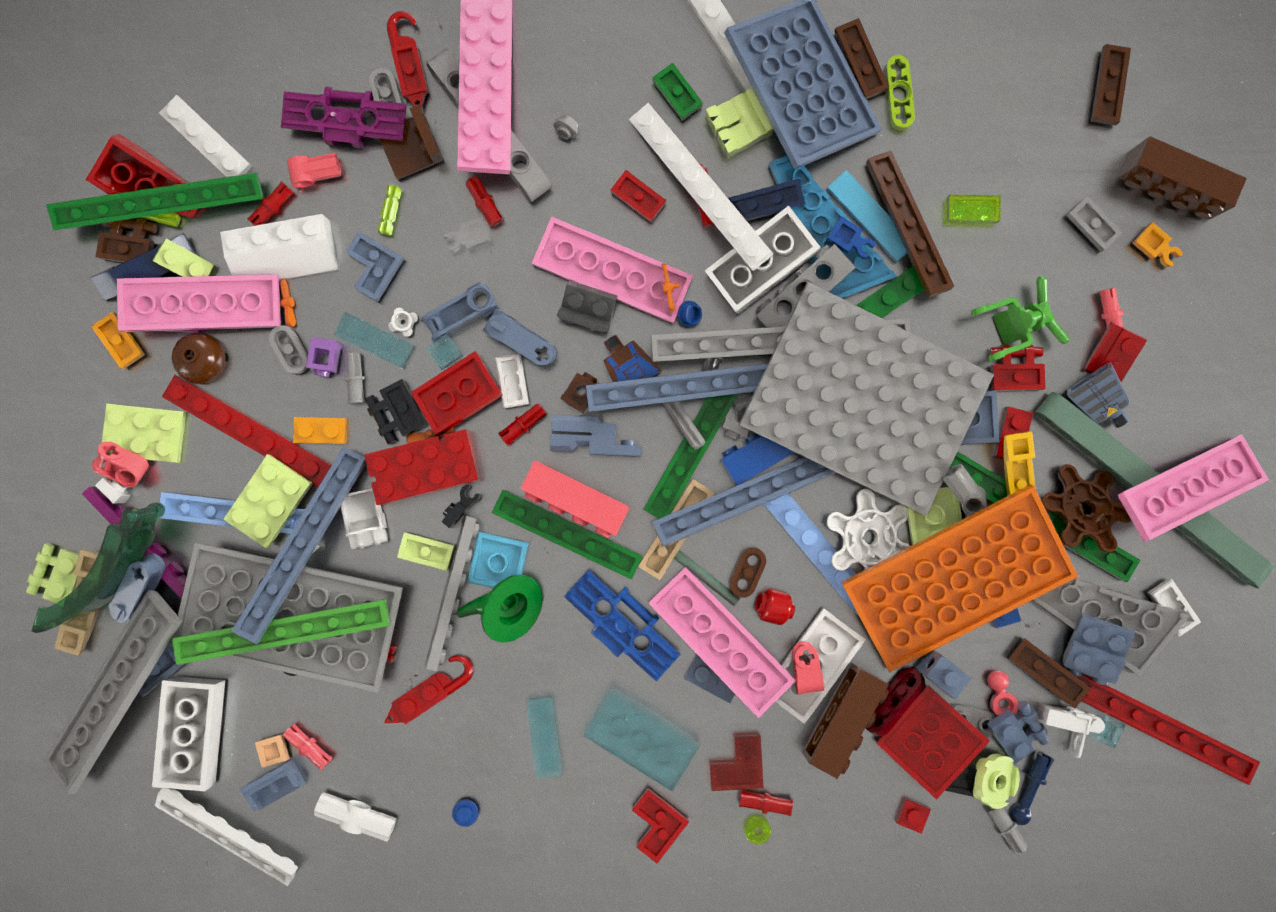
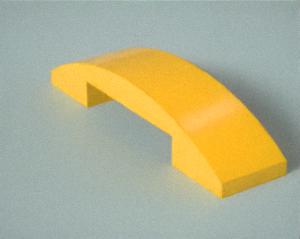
M1031 431L1004 435V472L1007 496L1030 484L1035 487L1032 458H1035Z

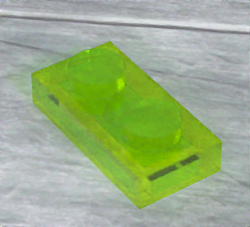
M949 195L947 197V222L999 223L1001 221V195Z

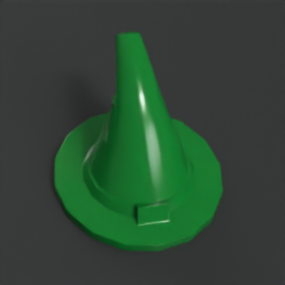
M523 574L509 576L500 581L490 593L478 597L457 609L456 614L459 618L479 614L481 615L483 631L490 639L501 643L515 641L527 633L539 616L543 600L541 587L529 576Z

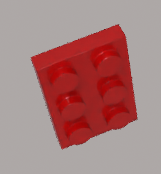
M476 351L411 392L437 436L442 435L503 396Z

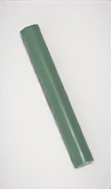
M680 550L674 557L677 562L686 567L730 604L735 606L740 598Z

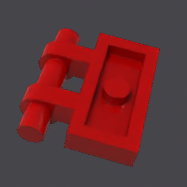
M1031 344L1029 347L1000 358L1001 364L991 365L990 371L994 374L991 380V391L1046 389L1045 363L1034 364V357L1043 356V347H1033ZM1010 345L990 347L989 355L1008 349ZM1011 357H1022L1024 364H1011Z

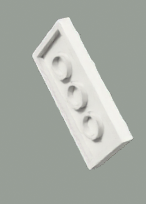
M822 608L798 642H809L818 652L824 681V691L798 695L794 682L775 702L805 724L866 639ZM791 650L781 666L794 678ZM803 650L801 658L807 660V655L810 653L807 650Z

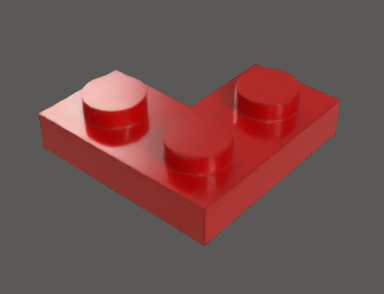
M647 788L632 807L634 813L651 825L637 843L636 848L657 864L687 826L689 819L651 789Z

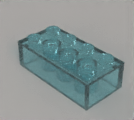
M612 686L583 732L584 737L670 791L674 790L700 747L699 740Z

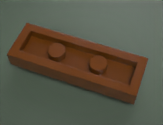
M857 18L836 27L834 33L865 98L869 99L887 91L889 85L860 19Z
M1105 44L1102 47L1091 122L1115 126L1120 123L1131 48Z
M1023 638L1008 658L1074 709L1091 689L1025 638Z

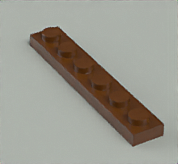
M892 151L868 158L866 165L927 297L930 298L952 290L954 284Z

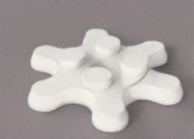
M862 489L857 493V510L854 515L847 517L839 512H833L827 518L829 529L840 533L843 538L842 548L834 553L831 559L833 567L837 570H845L852 563L856 562L863 565L864 570L910 547L909 544L901 542L897 536L898 527L908 519L907 508L903 505H895L888 512H881L875 505L874 493L869 489ZM867 530L872 531L874 534V541L869 545L862 539Z

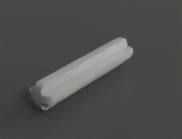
M664 402V406L691 447L695 450L705 444V440L680 402Z

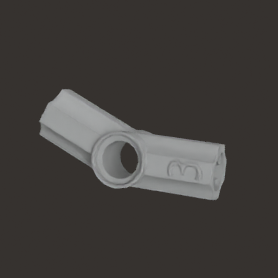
M959 464L949 468L947 474L942 479L962 504L965 517L987 507L985 490L975 483L964 466ZM978 499L980 502L973 504L970 503L968 500Z

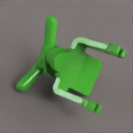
M1039 276L1036 279L1037 304L1035 302L1021 307L1018 299L1010 297L988 306L983 305L971 310L972 316L975 317L1007 306L1008 310L993 316L1004 345L1021 340L1019 345L989 355L990 362L1031 346L1034 341L1031 332L1045 327V325L1061 344L1069 342V336L1056 322L1054 315L1051 313L1048 302L1047 278L1045 276Z

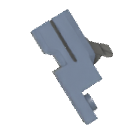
M604 410L588 411L580 416L552 415L550 451L573 452L577 447H589L590 455L641 457V446L636 445L634 440H621V445H616L617 425L604 423L603 415L601 414Z

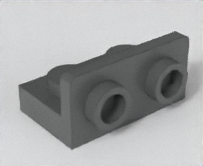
M569 280L557 317L563 319L566 323L579 324L591 331L605 333L611 322L618 295Z

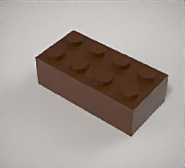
M1151 136L1129 151L1117 178L1124 181L1128 187L1143 189L1151 197L1163 198L1172 202L1171 204L1174 207L1189 209L1202 219H1212L1234 208L1247 180L1246 177Z
M851 662L802 752L808 763L838 779L840 774H845L850 765L849 757L853 750L857 751L863 741L861 736L863 731L874 722L876 707L887 698L889 692L887 687L889 684Z

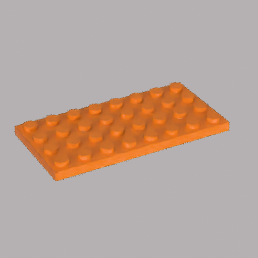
M1030 484L841 583L890 673L1077 578L1078 575L1035 487Z

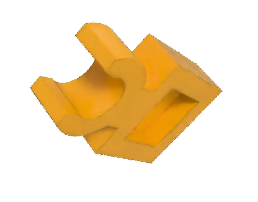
M1154 222L1148 224L1132 242L1151 260L1159 256L1160 263L1166 268L1174 265L1169 259V254H1172L1175 258L1183 254L1179 248L1168 245L1172 238Z

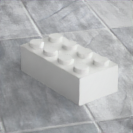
M789 206L755 231L774 254L758 268L752 271L733 248L705 270L738 315L815 257L821 250L818 243Z
M178 676L162 680L152 787L206 791L216 784L225 680Z

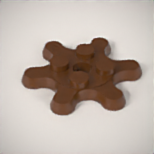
M1070 464L1063 465L1059 469L1058 477L1063 484L1064 492L1062 494L1047 493L1041 500L1046 511L1057 513L1058 517L1065 522V529L1060 537L1062 544L1068 547H1075L1080 543L1081 538L1085 536L1091 537L1100 551L1106 553L1115 551L1117 540L1111 532L1112 524L1114 522L1129 523L1132 520L1123 504H1117L1110 498L1109 490L1114 484L1112 474L1106 470H1101L1096 473L1092 481H1085L1079 476L1074 466ZM1081 503L1089 506L1090 515H1084Z

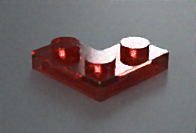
M734 735L735 761L710 763L711 791L763 789L761 735Z

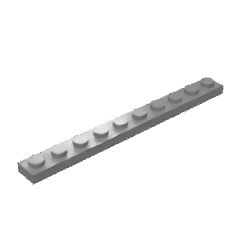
M910 319L886 320L910 332ZM786 327L650 335L652 362L773 354Z

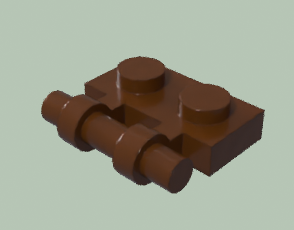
M139 218L136 220L127 219L103 223L104 226L111 227L110 233L99 232L95 257L124 263L153 249L154 241L144 239L147 232L155 234L157 232V224L149 223L146 219ZM124 229L133 230V236H124L122 231Z

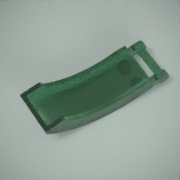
M156 502L142 509H126L122 514L119 525L115 523L110 524L107 527L99 554L87 576L76 589L58 603L50 607L43 606L38 608L31 631L40 633L77 620L98 610L111 601L129 565L136 561H143L149 545L154 540L155 532L153 531L157 519L165 513L163 504Z

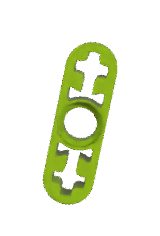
M894 55L888 60L884 68L885 78L889 85V89L886 91L889 120L893 129L905 131L910 128L915 120L910 64L906 57ZM895 63H897L898 67L903 68L899 73V80L895 81L897 78L896 70L891 69ZM896 87L903 88L906 91V98H895L893 89ZM905 105L902 109L903 116L908 117L904 124L900 119H896L900 114V106Z

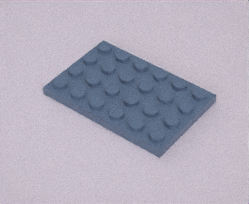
M798 0L730 26L725 30L724 34L794 169L876 135L882 130L815 0Z

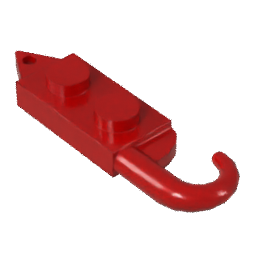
M398 11L393 13L387 21L390 48L403 98L408 99L414 106H417L416 103L420 102L418 105L422 109L425 96L429 94L418 47L413 38L399 36L396 27L400 19H408L413 26L416 25V21L410 13Z
M461 655L450 657L448 659L450 663L459 661L464 665L463 674L453 681L444 673L438 672L394 700L391 703L392 707L384 723H404L406 725L467 684L473 674L471 662Z

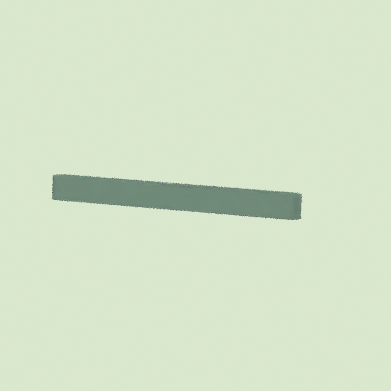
M1051 392L1035 411L1038 418L1103 470L1110 472L1113 478L1127 489L1159 475L1156 470L1060 394ZM1208 512L1176 527L1242 581L1254 588H1260L1275 568L1270 561Z

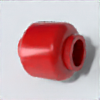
M770 588L766 589L763 593H759L757 596L755 612L758 613L760 620L764 622L783 625L788 619L793 618L795 605L792 604V597L788 593Z

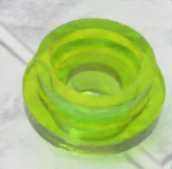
M759 817L752 818L745 826V835L753 844H764L770 838L771 828L765 819ZM756 828L763 829L761 835L756 836L753 834Z

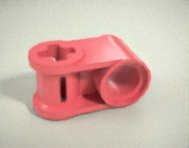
M113 442L101 443L97 450L98 457L92 463V469L97 474L112 479L128 488L135 487L149 468L148 461L143 456L124 449Z
M801 641L796 643L792 649V659L797 694L824 691V681L818 652L809 642ZM803 650H807L810 653L807 655V660L801 658Z

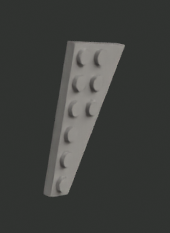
M1077 578L1034 599L1035 602L1074 630L1082 613L1133 630L1135 637L1125 656V666L1140 677L1190 617L1188 613Z

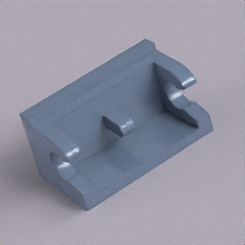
M292 758L246 784L239 790L249 807L255 811L257 809L261 810L290 792L302 787L306 782Z

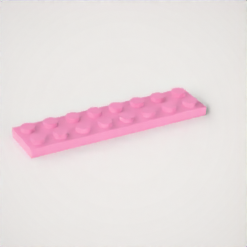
M461 0L457 171L510 174L512 0Z

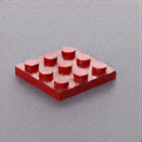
M928 685L891 730L882 736L876 744L937 800L990 740Z

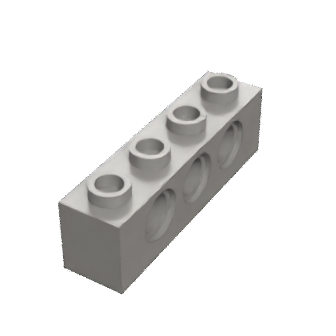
M835 244L831 248L828 245L824 246L816 254L818 259L811 266L807 262L796 272L799 276L792 283L787 280L776 290L779 295L771 301L768 298L757 308L760 312L756 316L767 328L786 327L800 298L796 291L799 284L810 282L830 292L856 268ZM827 265L830 267L831 275L828 279L821 280L816 276V270L819 266ZM782 300H788L792 305V310L788 315H781L777 310V306Z

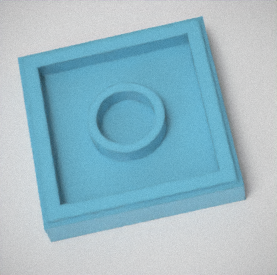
M478 532L467 583L494 588L507 577L522 574L529 542Z

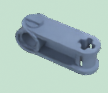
M478 282L467 288L466 292L424 315L421 321L426 323L430 330L432 341L437 342L481 317L486 318L493 314L498 305L495 296L486 284ZM481 294L487 295L486 304L477 306L476 298Z
M497 308L483 329V332L490 337L509 346L538 365H547L556 359L557 350L552 343ZM547 347V354L550 356L549 358L541 359V353L538 351Z
M149 554L143 561H136L129 565L114 598L108 606L110 614L115 621L128 623L148 590L155 591L165 570V563L159 555Z

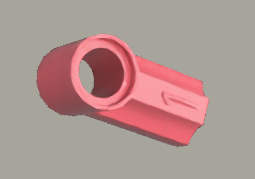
M336 153L311 158L308 156H295L287 159L291 185L294 188L309 187L315 183L314 181L341 176V166Z

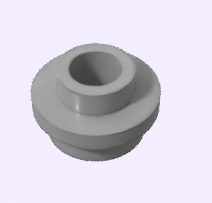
M562 115L555 120L553 126L558 136L563 139H573L578 134V123L573 118Z

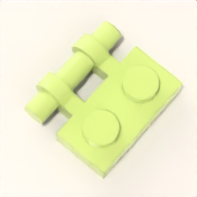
M44 543L41 552H38L35 558L37 564L34 572L29 574L27 579L29 585L26 593L37 595L41 586L46 588L42 598L66 607L70 606L78 575H74L79 554L67 549H60L58 557L52 555L55 546ZM48 564L54 566L50 578L44 577Z

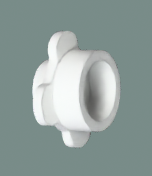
M396 308L389 323V329L392 332L399 331L405 337H409L413 334L412 328L414 323L418 321V316L414 312L408 313L403 308ZM402 320H405L406 323H405V324H401V321H402Z

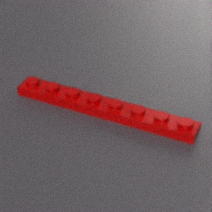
M173 376L162 395L164 399L265 457L267 454L273 456L317 487L320 486L332 466L329 462L293 443L180 376Z

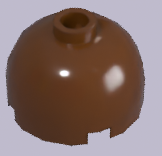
M191 333L185 335L177 341L172 350L171 360L173 368L180 377L194 384L214 382L223 374L227 365V361H225V347L218 339L208 334Z

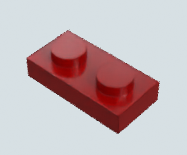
M627 170L624 171L610 189L612 194L649 222L653 221L667 201Z
M1009 406L1005 407L999 432V442L996 444L993 457L1004 459V435L1029 432L1033 412Z

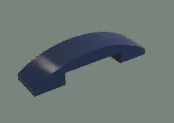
M184 233L170 239L173 243L197 255ZM161 244L120 265L113 266L92 276L90 279L104 301L117 296V279L157 278L171 271L152 261Z

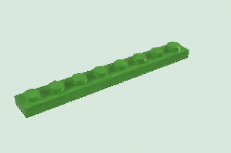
M384 599L274 619L258 645L233 633V627L172 638L176 665L387 627L390 626L387 602Z

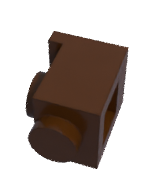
M584 372L583 375L577 373L560 399L584 414L588 407L587 393L579 395L576 389L578 386L586 388V385L595 384L597 379L587 372Z

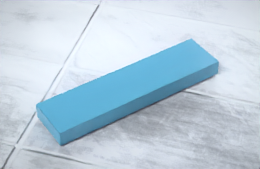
M847 170L827 187L828 192L895 263L907 253L891 217Z

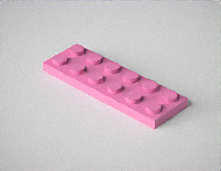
M551 217L532 261L533 266L564 279L618 295L617 301L674 324L678 309L693 279V275L666 264L669 281H672V284L679 282L680 287L673 289L672 296L675 311L671 312L667 293H664L662 285L665 282L661 267L662 262L555 217Z
M278 275L117 279L118 331L271 328L281 325Z
M1239 435L1118 494V497L1142 540L1146 542L1269 479L1243 435Z
M686 567L648 603L757 718L796 681Z

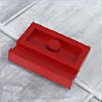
M1111 322L1084 368L1095 372L1111 362L1122 382L1147 342V339Z

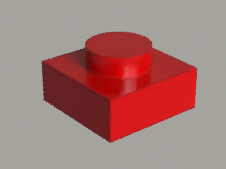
M905 797L895 822L922 834L931 809Z

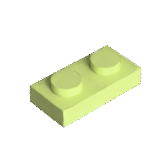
M166 238L152 260L182 277L208 276L214 264Z
M404 532L397 558L448 571L455 545Z

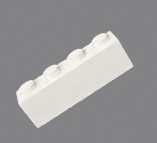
M323 214L220 232L224 258L232 276L278 275L279 281H281V279L288 280L338 271L331 223Z

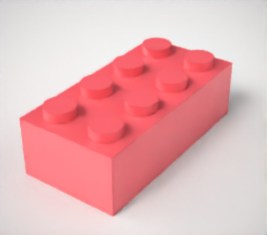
M535 460L520 488L526 491L524 495L526 498L537 503L544 500L550 503L549 509L561 515L566 511L573 515L571 520L583 526H587L588 523L597 526L595 532L607 538L611 534L617 535L630 509L629 506Z

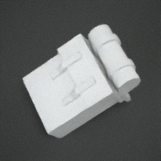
M373 489L349 493L341 505L347 533L346 537L348 536L351 549H364L368 546H378L381 543L388 542V534L385 528H388L385 513L382 512L381 505H376Z
M1039 703L1037 719L1046 725L1075 731L1071 754L1076 758H1080L1082 755L1086 734L1089 735V731L1100 733L1105 729L1103 720L1092 713H1085L1080 709H1074L1069 706L1056 707ZM1080 737L1079 747L1076 749L1077 740Z

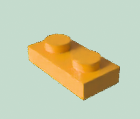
M111 312L91 326L121 369L127 368L145 355L130 332L118 331L117 313Z
M294 417L293 443L347 444L348 419Z

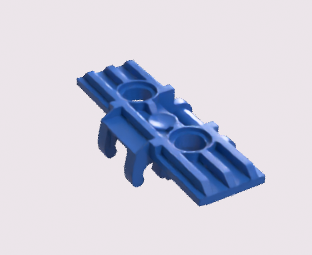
M588 569L564 597L592 622L595 628L590 634L598 638L611 650L615 657H619L624 652L650 677L657 681L681 655L652 628L659 620V617L657 615L653 616L628 593L629 590L626 587L616 595ZM601 600L607 601L611 607L610 612L606 615L598 614L595 609L597 602ZM620 600L646 623L642 629H639L636 625L634 626L615 607ZM645 636L649 640L648 648L642 651L636 649L634 646L635 638Z

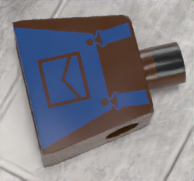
M614 335L604 342L611 355L603 361L612 382L657 377L662 373L661 368L655 362H652V359L634 340L624 346L618 336Z

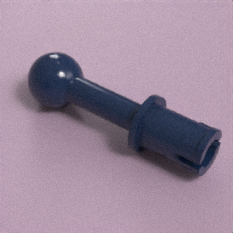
M1037 753L1031 771L1026 773V777L1030 780L1020 804H1016L1011 808L1010 817L1017 825H1026L1030 822L1032 814L1029 808L1039 785H1046L1047 783L1045 779L1054 759L1046 754Z

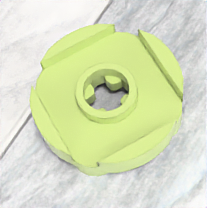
M992 754L987 758L982 757L978 760L973 796L984 805L995 809L1003 808L1009 804L1005 802L1009 796L1014 797L1017 793L1020 774L1018 768L1014 767L1012 758L1001 754Z

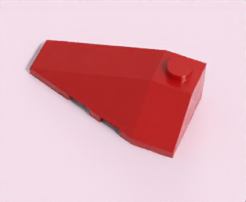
M121 134L110 137L85 179L108 195L188 183L143 148ZM198 209L174 213L193 218Z

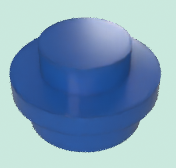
M688 300L683 302L678 309V320L684 326L697 324L702 317L700 306L694 301Z
M470 800L457 802L452 810L453 820L462 827L474 824L478 818L476 804Z

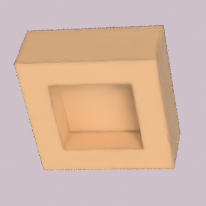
M283 734L255 742L262 768L290 759L285 739L282 737Z

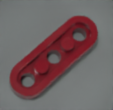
M907 668L900 672L887 688L889 692L885 701L882 704L879 703L874 711L876 717L869 728L866 727L867 731L879 737L886 735L925 687V678L918 670ZM913 681H916V683L914 684V686H913V687H910L911 683H912ZM899 701V704L894 707L895 702ZM883 721L882 725L877 727L878 723Z

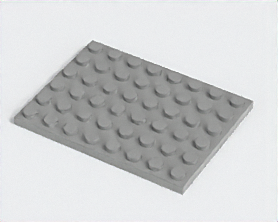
M808 282L742 416L739 426L927 516L943 482L942 477L947 474L994 374Z

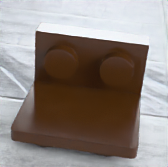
M419 105L409 108L413 117L405 120L403 141L379 138L397 179L404 178L444 161L426 117Z

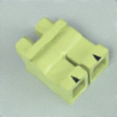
M753 88L718 106L714 105L706 109L705 117L715 136H718L717 140L727 159L755 145L764 138L772 136L774 129Z

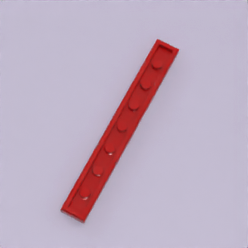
M1085 674L1076 676L1091 688L1081 702L1250 785L1260 764L1259 761L1107 685H1101Z

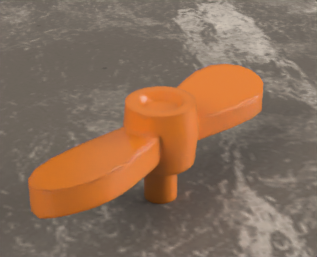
M663 263L661 267L665 282L662 285L664 293H667L669 309L672 312L675 311L672 292L674 291L673 289L680 287L679 282L672 284V281H669L666 263Z
M281 279L283 299H281L280 307L285 309L286 323L289 327L296 325V317L292 308L295 306V301L289 295L286 279Z
M454 428L449 429L439 437H443L444 434L454 432ZM428 429L426 432L409 434L406 437L407 443L436 437L437 435H435L432 429Z

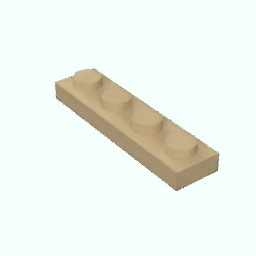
M692 479L672 513L712 497L715 492ZM656 536L638 567L660 580L686 538L662 547L658 536Z

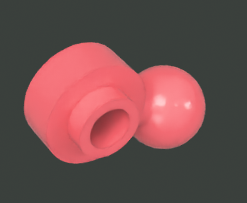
M999 670L991 672L987 682L989 687L996 692L990 700L991 711L996 716L1007 709L1016 714L1018 712V700L1014 695L1006 692L1009 684L1008 676ZM1005 700L1006 706L1001 709L999 703Z

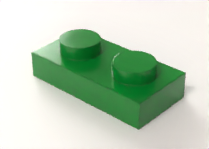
M671 63L652 77L653 83L682 121L703 106L701 99L674 63Z

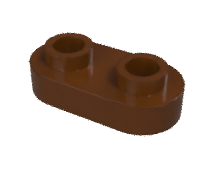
M747 548L742 552L737 562L729 586L731 591L738 597H748L756 589L766 565V556L760 549ZM752 555L757 558L755 565L748 563V558ZM741 579L747 582V586L744 589L738 587V581Z

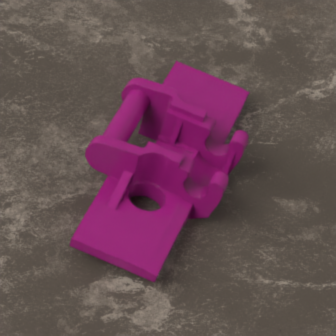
M327 86L324 89V94L320 95L284 91L281 128L322 132L325 144L334 146L336 141L352 143L354 148H363L361 137L403 141L407 105L373 101L372 91H365V93L333 90L332 87ZM333 100L361 103L360 109L332 107ZM315 107L324 108L325 114L320 120L312 118V110ZM373 112L376 117L375 122L367 126L366 119Z

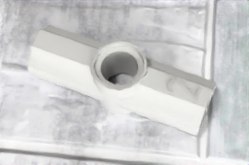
M325 792L321 794L314 810V816L339 824V827L348 833H364L388 842L397 819L372 810L368 804L362 801H347Z

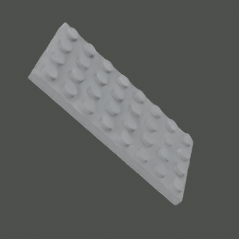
M195 543L178 617L182 622L173 638L234 627L275 559ZM304 566L273 620L386 599L390 626L219 658L378 693L383 679L403 588Z

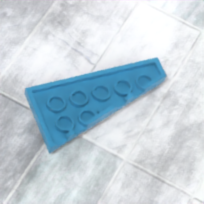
M787 155L769 162V168L776 185L796 179L801 180L806 205L794 208L792 211L821 249L826 245L831 248L833 244L826 240L841 216L849 221L850 219L833 203L828 193L822 190L816 183L812 174L805 166L794 169ZM868 245L862 246V250L869 255L865 260L859 258L853 248H851L848 254L841 250L856 268L837 284L830 293L844 299L895 279L898 276L887 267L877 251L875 252ZM816 256L808 261V264L811 266L818 258ZM821 265L816 270V276L821 280L828 279L831 275V269L827 265Z

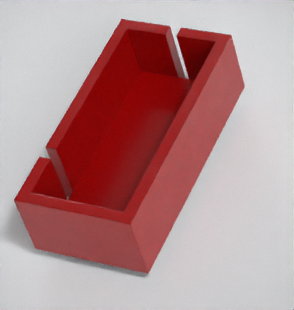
M464 429L444 434V440L442 437L436 436L364 454L369 477L376 479L375 482H371L376 505H386L482 481L470 431Z

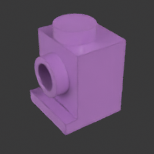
M311 337L306 368L314 370L313 375L329 377L330 373L337 374L340 351L343 344L335 340ZM329 355L328 363L324 364L322 361L323 357Z

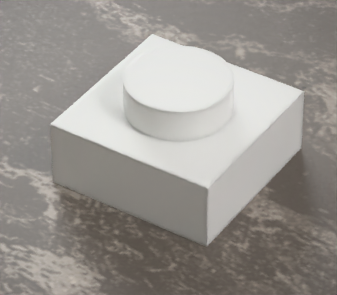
M102 478L95 485L113 504L125 503L132 496L126 491L127 487L109 478Z

